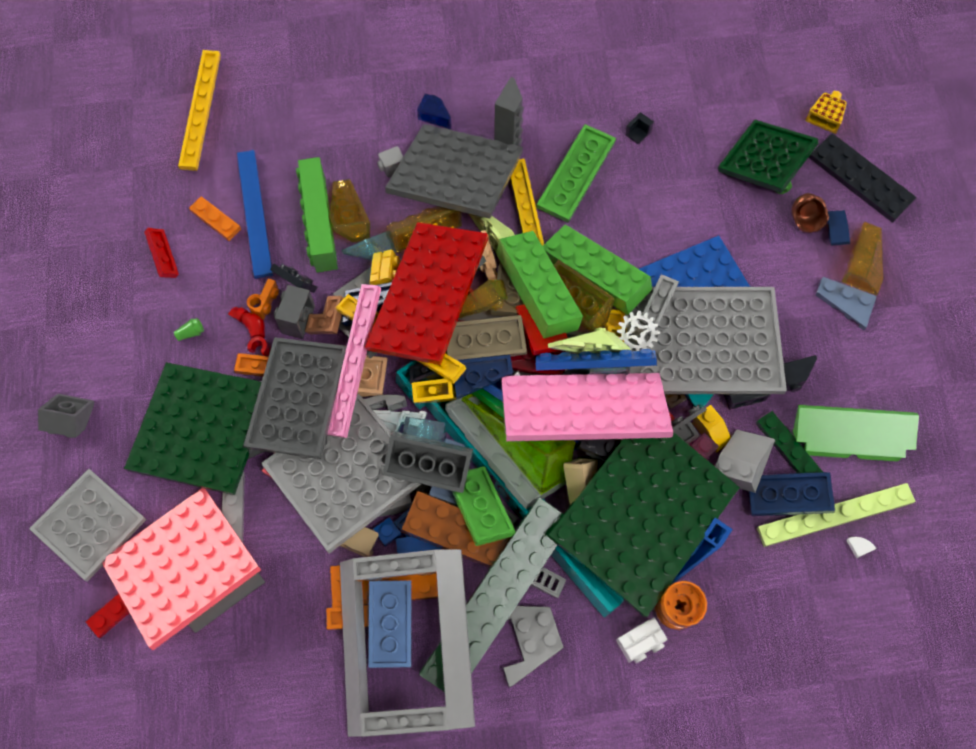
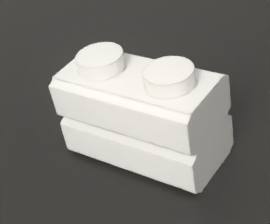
M653 617L622 635L616 641L627 661L630 663L634 660L637 664L647 658L645 653L651 650L655 653L664 648L663 643L667 641V637Z

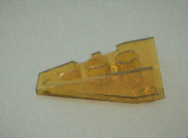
M502 279L488 280L466 297L458 320L490 310L497 311L504 306L503 302L508 299L504 281Z

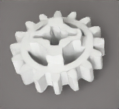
M638 311L636 316L633 312H630V318L624 316L625 322H619V325L622 326V329L617 330L618 333H622V336L619 338L624 340L626 345H629L631 351L633 348L636 351H640V348L647 349V346L653 348L652 341L657 342L659 340L655 337V334H660V331L655 329L659 326V323L654 324L655 317L649 319L648 312L644 316L641 311ZM638 319L645 320L648 325L641 324ZM631 322V329L626 333L627 325ZM636 327L639 329L647 328V330L641 333V337L635 334L631 335V333L637 330ZM649 331H651V337L647 341L646 335ZM633 338L637 340L639 345L633 344L629 341V339Z

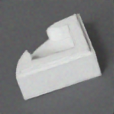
M851 537L846 540L856 558L876 549L865 538Z

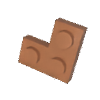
M327 296L323 314H309L305 332L308 334H337L342 314L335 307L344 297Z

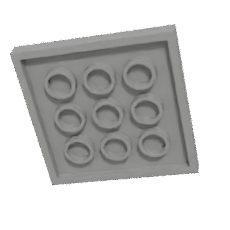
M88 469L29 529L79 576L88 582L103 566L102 563L106 557L123 545L147 519L93 471Z

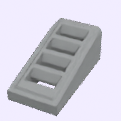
M542 567L530 586L558 599L566 579ZM539 574H544L541 582H536ZM547 577H550L551 580L548 587H545L544 583ZM557 580L559 581L555 591H553L551 588L554 581Z

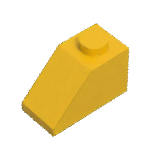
M447 379L412 383L414 403L456 400L454 383Z
M709 405L706 411L693 419L692 424L717 453L727 445L731 437L723 418L712 405Z

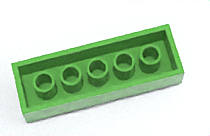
M320 157L298 160L299 168H296V173L299 179V193L302 198L300 199V204L304 213L302 219L306 228L304 234L308 243L306 249L311 267H315L316 273L337 270L338 264L326 181Z
M566 224L543 245L556 270L627 315L652 291L651 276Z
M534 231L499 239L496 255L543 338L577 331L583 315Z

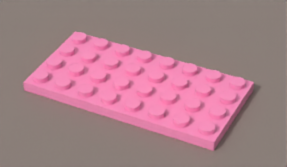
M660 373L505 376L501 379L506 441L672 438L673 428Z

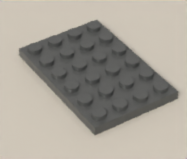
M274 337L244 447L252 450L321 459L347 346Z

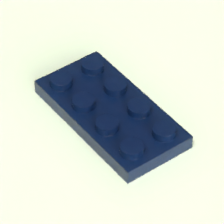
M830 472L762 475L756 492L749 491L751 516L835 513Z

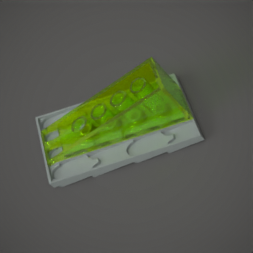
M473 394L446 404L445 410L448 412L449 417L464 432L468 441L488 461V465L502 479L505 487L526 509L531 507L538 497L544 499L560 489V487L566 485L564 463L572 461L574 440L506 441L505 419Z

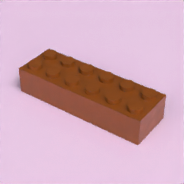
M419 491L416 493L401 530L406 535L443 550L461 549L463 558L487 568L492 566L511 538L476 546L458 507Z

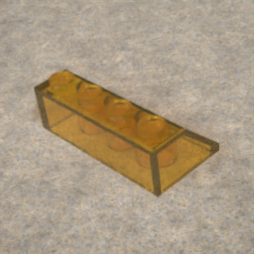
M440 206L425 209L419 214L410 215L406 219L392 222L386 226L387 236L397 253L407 248L417 222L426 224L437 222L439 226L459 228L462 227L461 211Z
M558 260L554 267L583 315L580 325L590 332H594L595 328H603L608 322L615 298L561 260Z

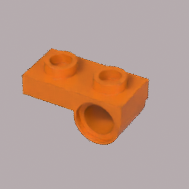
M268 278L261 295L253 294L247 299V306L252 314L256 313L263 320L270 313L273 299H276L279 293L275 280ZM256 304H261L259 307L254 308Z

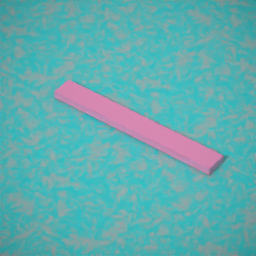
M361 284L327 434L329 436L347 438L367 354L365 345L372 331L381 293V287L377 285Z

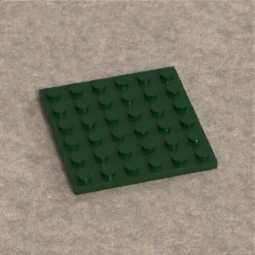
M166 362L124 469L129 472L235 496L250 454L249 449L244 447V443L262 382Z

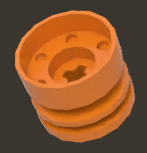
M680 581L670 585L655 605V612L660 622L666 627L675 630L697 624L703 619L707 611V600L704 592L699 586L688 581ZM680 604L681 608L676 610L675 606Z

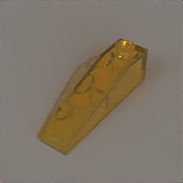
M351 179L335 181L332 188L330 222L336 233L353 243L370 240V221Z
M864 222L841 282L877 296L883 281L882 228Z

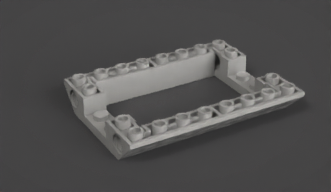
M429 550L354 558L340 562L348 737L475 727L462 550ZM437 572L446 706L367 713L369 712L363 589L362 582L356 580L373 581L382 580V578L415 574L431 575Z

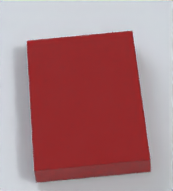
M516 306L515 310H517V316L521 315L524 334L532 354L538 355L561 351L548 348V344L567 339V334L562 333L543 338L526 306Z

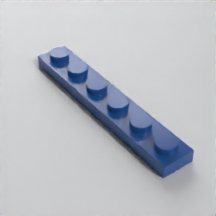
M641 349L640 351L621 350L620 352L604 350L600 353L583 351L579 354L562 352L557 355L542 353L536 355V370L657 366L656 352L651 349Z

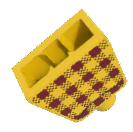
M833 91L831 95L823 93L810 109L805 121L836 134L842 123L847 104L846 101L841 99L842 94L839 91Z

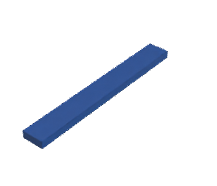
M255 150L238 152L237 158L254 277L258 279L273 276V272L270 270L272 263Z

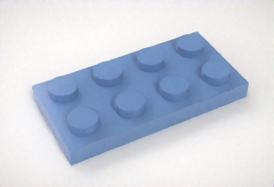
M369 581V668L411 667V581Z

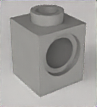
M396 146L379 153L377 164L380 171H384L387 177L393 175L403 159L399 147Z

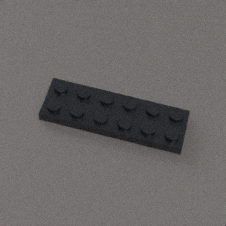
M833 133L808 157L892 223L917 198Z

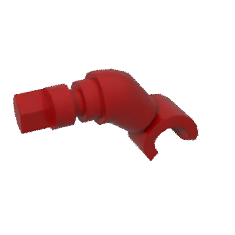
M236 306L232 308L228 315L242 322L249 331L251 340L247 345V349L254 353L258 346H262V355L269 357L271 346L264 339L265 322L256 313L248 312L243 307L238 308Z

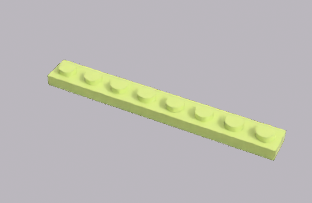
M908 483L837 503L835 504V513L800 514L758 526L757 531L763 546L767 547L910 505L916 501Z

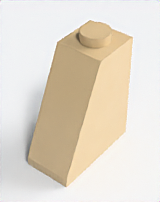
M578 458L564 463L570 506L598 471V460Z

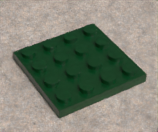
M754 119L720 163L718 172L782 193L819 144L818 138Z

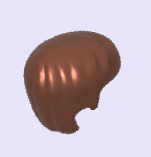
M805 193L798 197L792 205L791 213L793 219L802 232H818L829 220L826 204L819 196Z

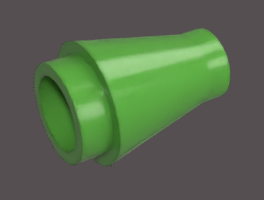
M191 318L179 329L175 330L174 335L178 341L201 335L204 332V328L198 318Z

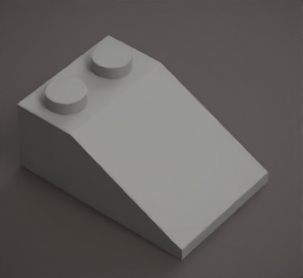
M736 430L719 455L715 467L738 485L740 489L755 493L775 439Z

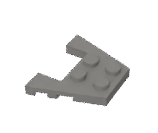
M516 606L508 620L512 621L524 659L523 662L503 668L509 687L514 686L518 681L563 649L550 607Z

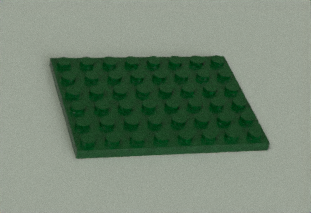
M674 432L672 438L622 439L547 536L643 617H647L705 537V532L714 518L718 519L740 487Z

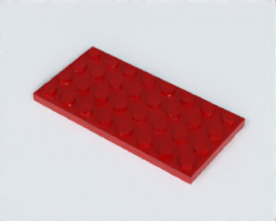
M417 222L365 345L366 350L441 365L488 242V233Z

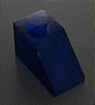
M425 93L417 109L418 120L450 130L452 127L451 116L442 99L436 95Z

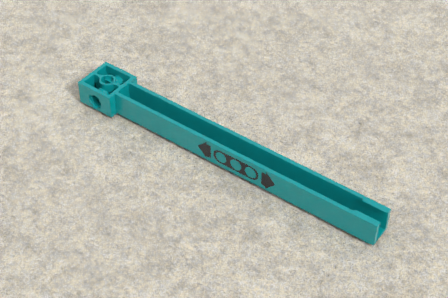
M413 360L396 372V383L419 410L426 406L455 442L473 449L471 461L477 468L485 466L497 492L518 517L523 520L531 507L526 509L505 487V483L488 465V461L468 441L464 432L449 417L445 409L446 404L452 401L414 403L409 367L419 362ZM559 545L556 546L551 556L604 618L624 602L620 596Z

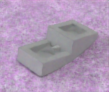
M379 395L364 399L372 410L387 406L388 410L393 412L407 407L405 396Z

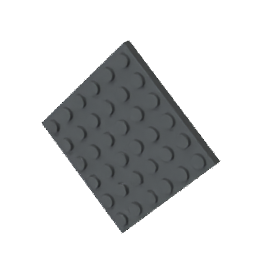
M423 124L386 185L385 193L490 219L523 153V147Z

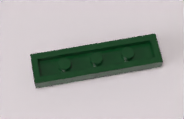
M773 411L756 422V425L766 437L775 439L774 447L797 474L823 472Z

